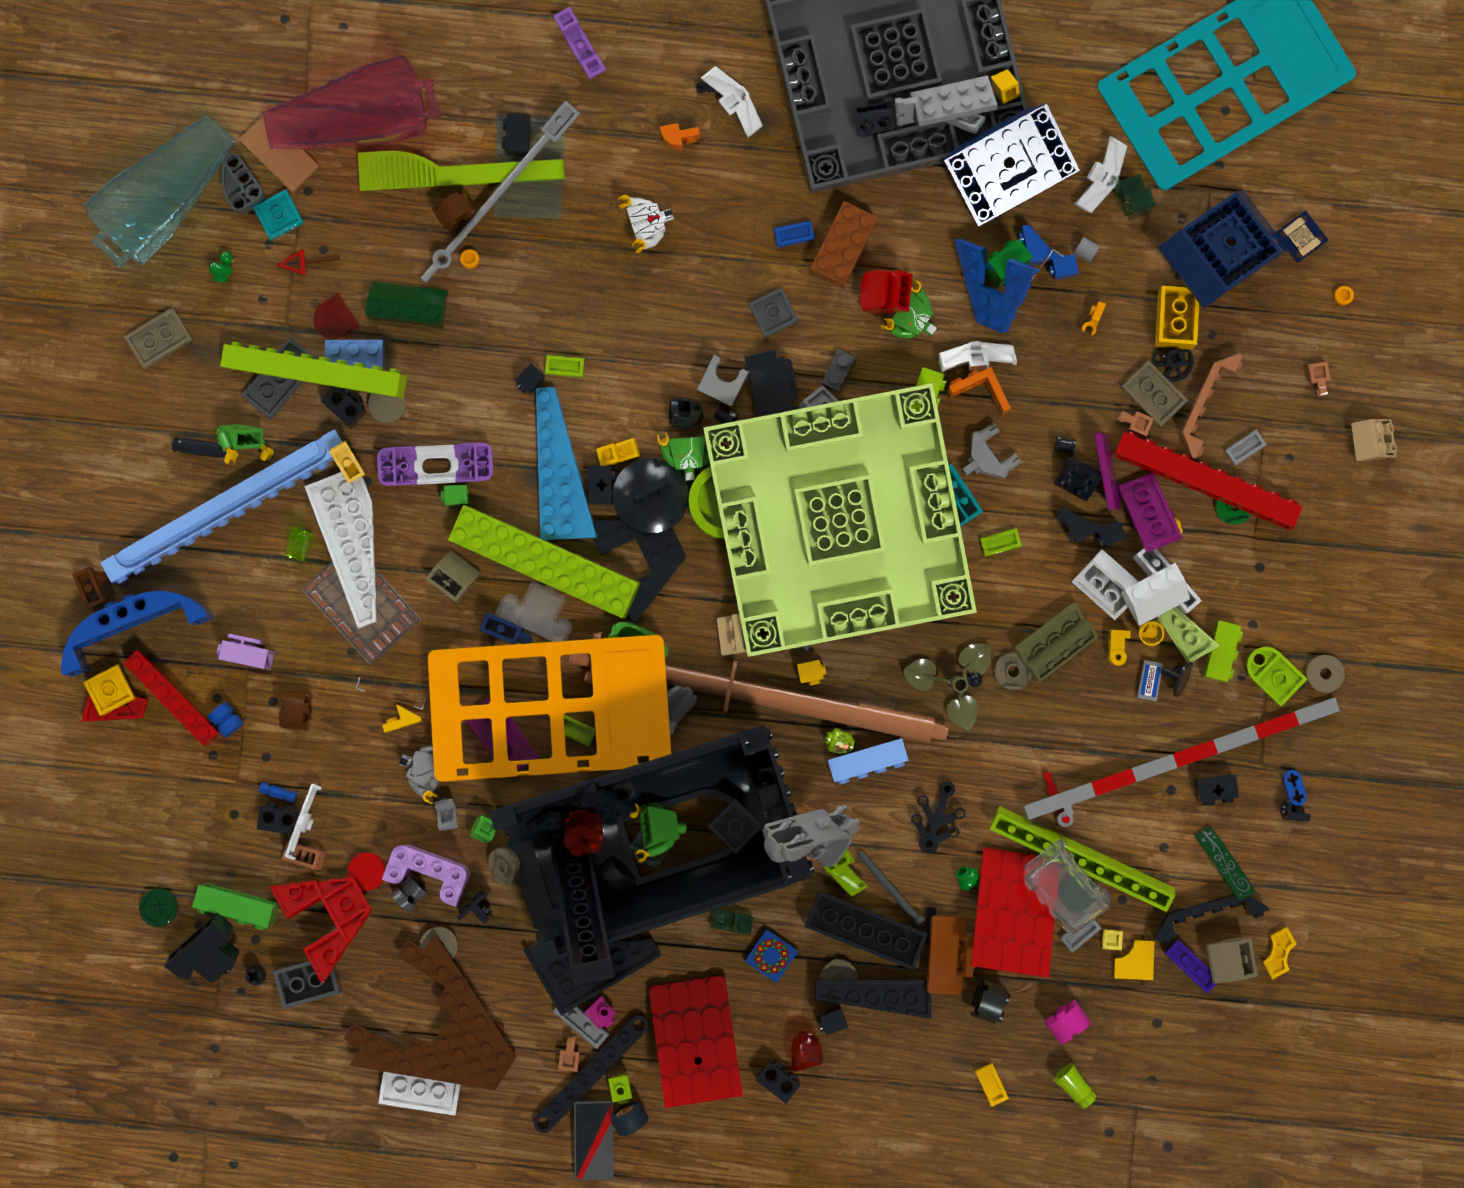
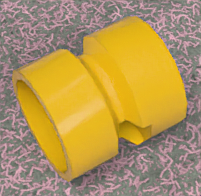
M1156 617L1139 626V637L1144 644L1155 646L1164 638V626Z

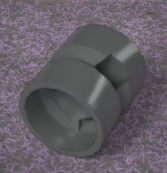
M410 875L403 882V887H398L391 896L405 911L410 912L416 906V900L420 901L428 892Z

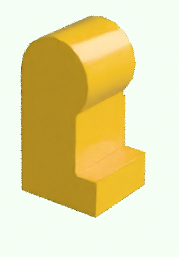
M1109 630L1108 660L1112 665L1119 666L1126 662L1127 655L1124 651L1125 639H1130L1131 631Z

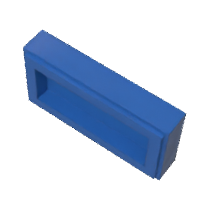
M811 221L774 228L778 248L815 240Z

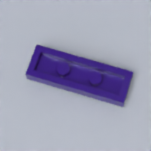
M1178 939L1164 952L1205 993L1208 994L1217 985L1212 982L1211 970Z

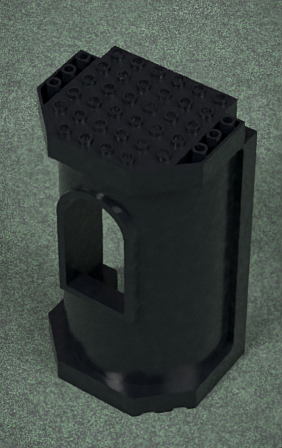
M765 725L489 811L494 831L502 829L503 833L509 836V839H507L508 846L516 853L520 861L521 873L519 881L533 927L538 929V932H536V942L531 946L536 966L568 956L548 833L567 829L528 832L527 824L547 811L581 814L588 810L591 806L581 808L579 805H572L571 797L591 784H596L598 789L605 788L606 791L617 794L618 799L625 798L639 807L642 804L659 803L667 808L702 796H715L730 804L736 798L763 825L736 854L729 847H726L717 853L644 876L640 875L624 821L632 819L630 816L617 821L615 825L586 826L608 943L812 878L811 873L815 872L812 861L810 859L807 860L806 856L793 862H774L770 859L764 848V826L768 823L797 815L794 804L792 802L789 803L788 797L791 796L788 784H783L782 778L785 777L782 765L778 766L776 759L779 758L776 746L772 747L769 741L773 739L770 728H765ZM762 771L772 773L783 806L764 811L753 781L757 773ZM609 856H614L623 862L635 877V884L626 893H621L613 888L600 873V865Z

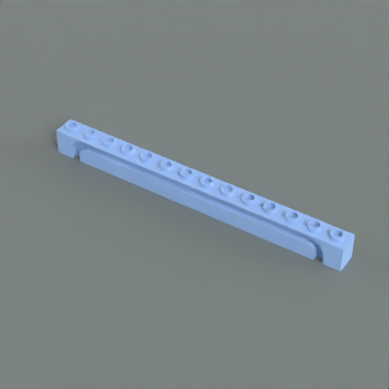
M335 429L323 435L322 438L309 443L121 550L120 553L100 562L111 583H118L119 585L125 583L132 574L138 575L144 572L146 566L160 563L162 557L167 554L169 556L174 555L181 546L193 544L196 542L195 539L201 535L205 537L213 532V528L225 526L232 517L238 518L244 515L246 509L260 506L262 500L274 498L279 495L278 491L283 488L289 489L296 485L295 482L301 478L305 480L313 475V471L317 469L320 471L328 467L329 462L334 460L328 450L343 442L338 431Z

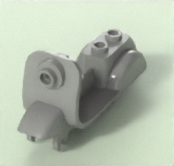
M844 804L832 813H828L825 809H819L766 824L763 829L765 837L764 848L770 859L774 862L797 861L810 852L809 855L813 859H817L823 866L832 867L848 849L852 841L851 836L860 830L858 826L860 820L858 818L853 820L845 815L847 806Z

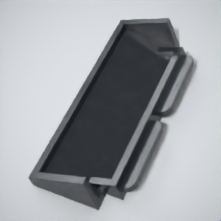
M775 349L745 357L747 370L750 371L748 378L756 417L800 409L798 406H793V401L798 399L793 365L790 359H785L784 357L776 358Z

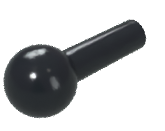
M973 672L967 676L966 680L970 686L979 687L983 682V677L980 673Z

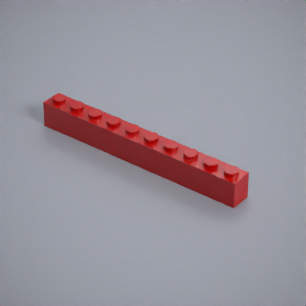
M1124 432L1113 457L1151 473L1154 472L1158 476L1289 531L1295 527L1302 510V506L1298 505L1297 501L1283 499L1280 494L1270 491V493L1262 490L1263 487L1257 484H1247L1240 477L1234 476L1233 478L1228 476L1224 470L1209 468L1207 463L1192 461V458L1188 455L1173 453L1174 450L1164 446L1161 448L1152 440L1138 438V435L1133 432Z

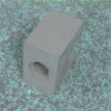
M714 355L697 390L729 406H734L750 371L742 369L739 371L736 380L725 382L718 375V366L722 362V358Z

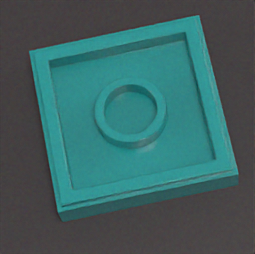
M286 189L253 207L270 241L304 224Z

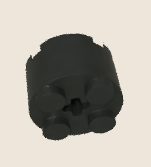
M982 979L983 985L977 986L971 1006L974 1007V1012L970 1011L972 1017L993 1024L996 1022L1001 1023L1004 1017L1003 1008L1009 1002L1010 993L1007 992L1005 986Z

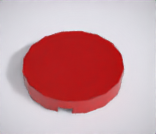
M365 852L358 854L351 860L348 866V877H354L362 891L377 889L384 882L382 878L386 870L385 862L374 853Z

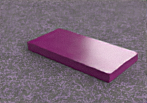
M1102 432L1096 433L1094 437L1107 507L1113 511L1122 510L1109 437Z
M1154 472L1118 486L1120 495L1146 553L1183 539Z
M488 698L486 701H484V702L481 703L480 705H487V704H489L490 701H491L490 698ZM508 717L506 719L508 760H536L539 757L513 719ZM489 718L466 720L494 760L492 720ZM528 764L517 765V771L519 772Z

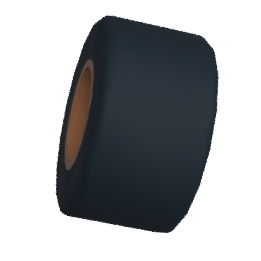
M634 1101L618 1109L611 1116L610 1121L619 1136H627L643 1127L649 1117L642 1104Z

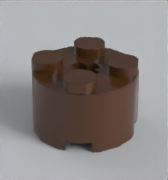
M464 189L460 191V195L455 192L441 201L442 205L439 208L437 206L432 208L442 227L447 229L448 232L456 229L460 221L464 220V222L471 220L476 210Z
M284 690L281 701L284 702L282 709L279 710V726L285 729L308 731L309 720H312L313 709H309L313 694Z

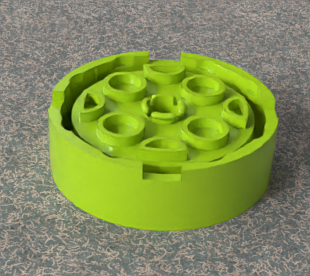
M710 466L703 470L694 480L689 493V508L695 524L703 533L712 538L725 541Z

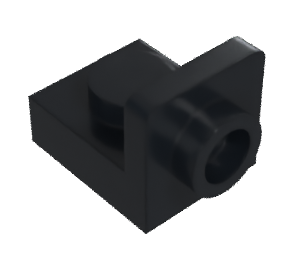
M1284 800V804H1281L1280 815L1283 816V820L1310 822V814H1306L1305 810L1293 809V812H1291L1292 801Z

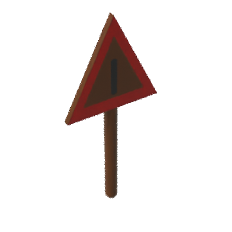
M303 248L277 266L306 276L305 264L340 260V257L305 260Z

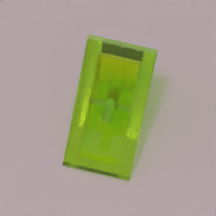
M292 526L286 556L304 562L314 534Z

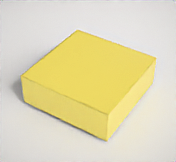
M1103 929L1102 949L1122 951L1123 931Z

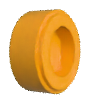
M467 249L462 252L460 261L465 268L474 269L478 266L480 258L475 250Z
M1348 286L1339 287L1334 292V301L1340 306L1348 305L1354 298L1353 290Z

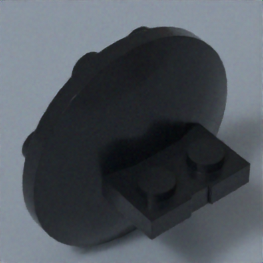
M655 458L641 459L629 464L618 475L613 487V505L620 520L632 530L644 534H658L673 528L683 518L689 503V489L682 473L676 470L675 467L670 466L666 461Z

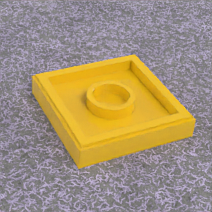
M119 664L83 682L100 716L136 699Z

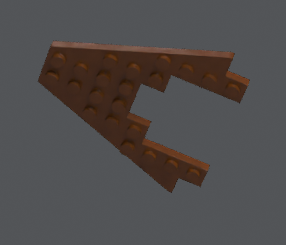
M434 934L425 949L408 939L397 956L446 987L435 1004L451 1014L431 1047L413 1037L404 1053L357 1022H354L343 1038L359 1048L350 1065L496 1090L515 1061L516 1054L438 936Z

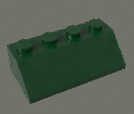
M373 281L367 297L365 316L370 320L444 328L448 290Z

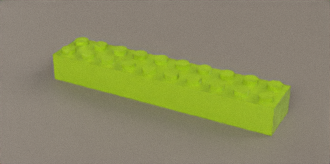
M463 505L448 539L455 544L620 618H626L641 584L467 505Z

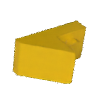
M346 441L328 450L348 484L365 475Z
M396 705L400 720L394 717L386 720L387 724L382 726L384 732L387 733L422 722L423 718L400 705Z

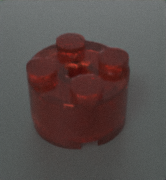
M578 810L568 815V819L564 822V844L571 851L572 855L581 856L582 854L599 852L602 849L604 823L601 816L597 813L595 815L591 814L589 810Z

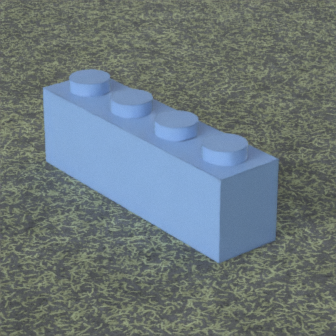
M901 738L827 761L833 782H838L841 785L850 782L849 778L856 776L858 780L868 777V772L875 771L878 774L887 771L886 767L892 765L894 769L905 766V762L909 760Z

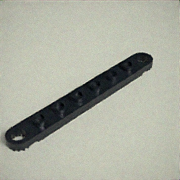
M642 1015L632 1017L534 1119V1127L538 1132H549L574 1106V1101H579L648 1029L649 1024L646 1017ZM640 1019L644 1022L645 1025L642 1030H636L633 1027L635 1020ZM544 1117L549 1120L547 1128H541L538 1125L540 1118Z

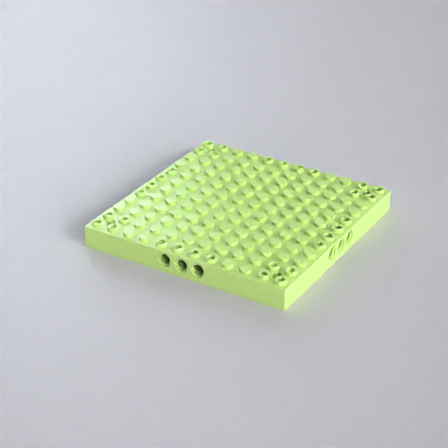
M933 383L703 428L748 657L977 613ZM914 401H917V404H921L919 412L911 408V405H914ZM724 438L732 442V445H729V449H725L724 446L720 445ZM952 591L958 595V598H955V602L948 599V595H951L950 592ZM761 628L769 632L765 639L757 635Z

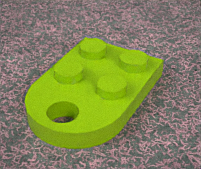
M1258 648L1247 658L1246 671L1248 676L1279 707L1307 680L1293 664L1274 648ZM1256 654H1260L1264 658L1261 665H1257L1254 662Z

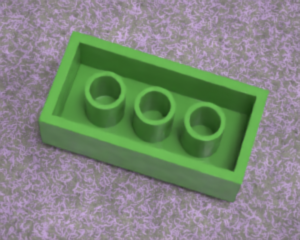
M208 883L198 885L192 908L197 909L198 913L208 915V913H218L226 920L227 918H233L235 923L242 925L251 923L254 924V928L260 930L268 929V927L275 925L280 907L278 902Z

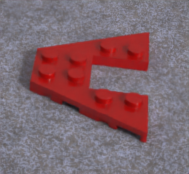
M354 877L340 880L329 879V881L319 882L307 881L299 884L289 883V885L279 886L270 885L269 887L287 919L292 918L322 900L337 929L303 949L319 980L324 983L373 910Z

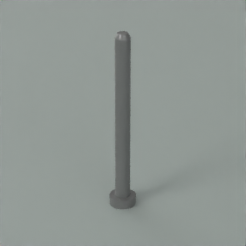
M863 851L859 852V859L914 921L912 923L913 926L916 928L925 920L924 916H919Z

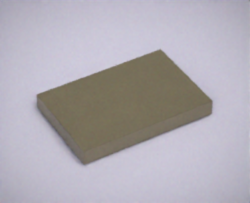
M173 307L124 336L144 370L193 341V338Z
M1149 360L1121 386L1149 417L1154 418L1153 421L1159 427H1162L1189 401Z

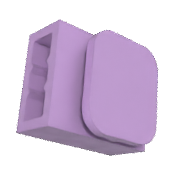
M228 634V638H232L234 641L223 640L222 644L218 646L217 655H219L220 660L271 670L275 651L262 649L258 646L259 644L265 645V641Z

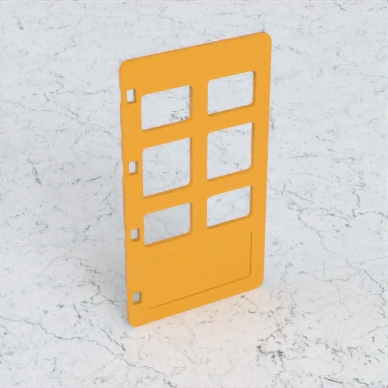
M659 635L433 650L428 655L434 776L440 782L621 770L641 764L638 763L637 758L640 756H649L650 761L671 754L664 641ZM590 654L593 696L589 698L564 699L562 695L561 656ZM545 657L547 660L549 698L545 701L506 703L504 700L503 660ZM460 662H488L491 700L489 704L460 705L458 664ZM574 712H594L597 744L596 755L568 757L566 755L564 715ZM549 715L552 757L549 759L509 761L506 719L516 716ZM472 719H491L494 761L491 763L464 764L461 722ZM589 760V767H578L577 761ZM517 765H529V771H517ZM468 768V775L457 776V769Z

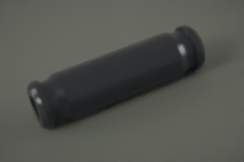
M174 437L172 441V450L174 452L179 451L180 453L215 458H225L226 452L223 451L221 445H218V442Z

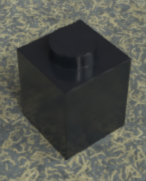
M530 363L515 379L518 383L516 387L523 394L527 392L531 395L546 378Z

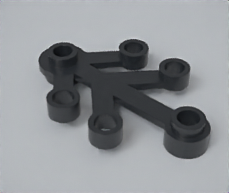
M949 781L941 783L939 787L941 797L935 814H933L928 804L929 799L927 796L921 795L917 799L918 805L922 807L931 825L928 833L922 823L923 817L918 813L911 816V822L916 826L921 836L919 847L928 854L937 850L938 843L959 835V829L956 826H951L948 828V831L936 836L938 828L956 819H963L966 815L963 808H956L953 813L942 817L949 796H952L955 792L954 784ZM946 785H949L951 787V791L949 793H946L944 791V787ZM922 797L926 798L927 800L926 804L924 805L920 804L919 802L920 798ZM958 810H962V817L956 816ZM918 815L920 817L919 823L913 821L914 816ZM952 828H955L957 830V833L954 836L950 834V830ZM927 840L932 841V846L930 848L926 847L925 845Z

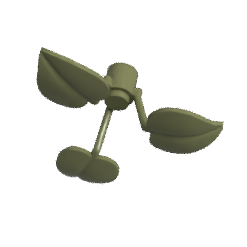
M977 643L965 647L960 652L958 662L965 667L962 677L955 676L951 680L936 677L935 664L928 659L922 658L915 660L904 668L905 679L912 687L921 691L930 690L933 687V680L950 684L951 688L959 693L958 699H953L949 702L946 709L947 716L952 723L970 731L977 718L978 705L976 700L970 695L961 697L963 692L968 689L966 672L968 670L970 674L978 672L982 675L988 670L991 662V646Z

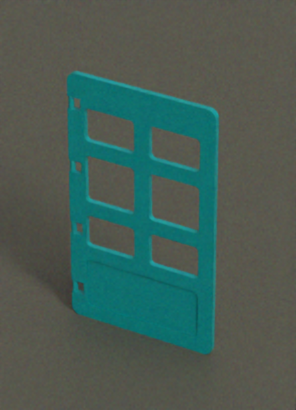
M1235 0L1100 80L1097 89L1157 187L1165 191L1353 80L1356 76V70L1312 0ZM1225 13L1228 18L1219 23L1216 17ZM1234 19H1238L1259 52L1258 55L1237 67L1233 65L1214 34L1215 30ZM1202 41L1222 76L1191 95H1186L1168 67L1166 59L1193 43ZM1175 42L1178 48L1169 52L1166 47ZM1265 66L1270 69L1288 98L1286 104L1269 114L1262 112L1244 83V78ZM1150 69L1155 71L1174 103L1154 117L1147 115L1129 86V81ZM1125 72L1128 77L1119 82L1117 76ZM1230 88L1252 123L1224 141L1216 143L1195 108ZM1179 117L1184 118L1203 149L1202 154L1183 165L1177 163L1158 132L1160 128Z

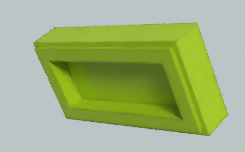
M546 355L545 375L583 378L585 358Z
M1017 528L979 539L984 557L1022 547Z
M564 715L565 736L590 747L596 734V729Z

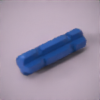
M262 782L259 787V793L265 795L268 793L271 797L281 800L286 799L290 803H294L297 797V793L289 790L287 792V789L274 785L271 787L269 786L270 784Z

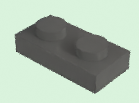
M838 349L821 384L839 392L855 357Z

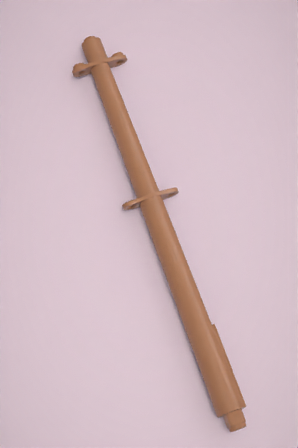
M602 632L594 633L593 639H602ZM566 655L569 663L591 667L590 671H586L584 681L592 685L591 655ZM735 660L730 678L665 665L667 685L682 686L683 688L689 687L693 691L724 697L726 700L723 713L726 714L729 701L733 699L930 743L931 738L945 741L947 739L949 725L935 722L934 717L864 702L856 704L734 679L738 663Z

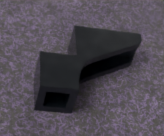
M1063 507L1056 511L1057 516L1055 518L1060 526L1064 525L1067 530L1065 534L1068 540L1074 542L1075 545L1095 533V540L1098 545L1106 549L1127 536L1118 520L1106 525H1096Z

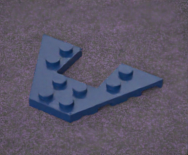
M963 239L955 240L976 323L1000 333L1008 332L1011 322L1017 315L1015 312L1018 306L1022 305L1025 300L1027 290L1032 286L1030 283L1035 273L1039 272V269L1014 259L1007 260L1005 293H1002L984 285L986 248Z

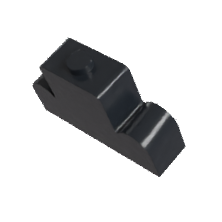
M216 913L169 954L164 967L181 979L191 977L195 970L207 981L214 983L223 974H228L231 971L240 952L239 949L229 942L233 933L232 924Z

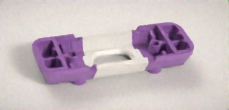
M486 443L383 448L377 455L378 479L385 486L486 481L493 475L492 448ZM447 458L451 463V468L446 473L428 474L423 471L422 465L426 459Z

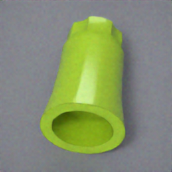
M1074 1063L1066 1065L1053 1078V1082L1060 1086L1081 1108L1085 1109L1095 1101L1096 1095L1091 1091L1092 1088L1080 1075Z

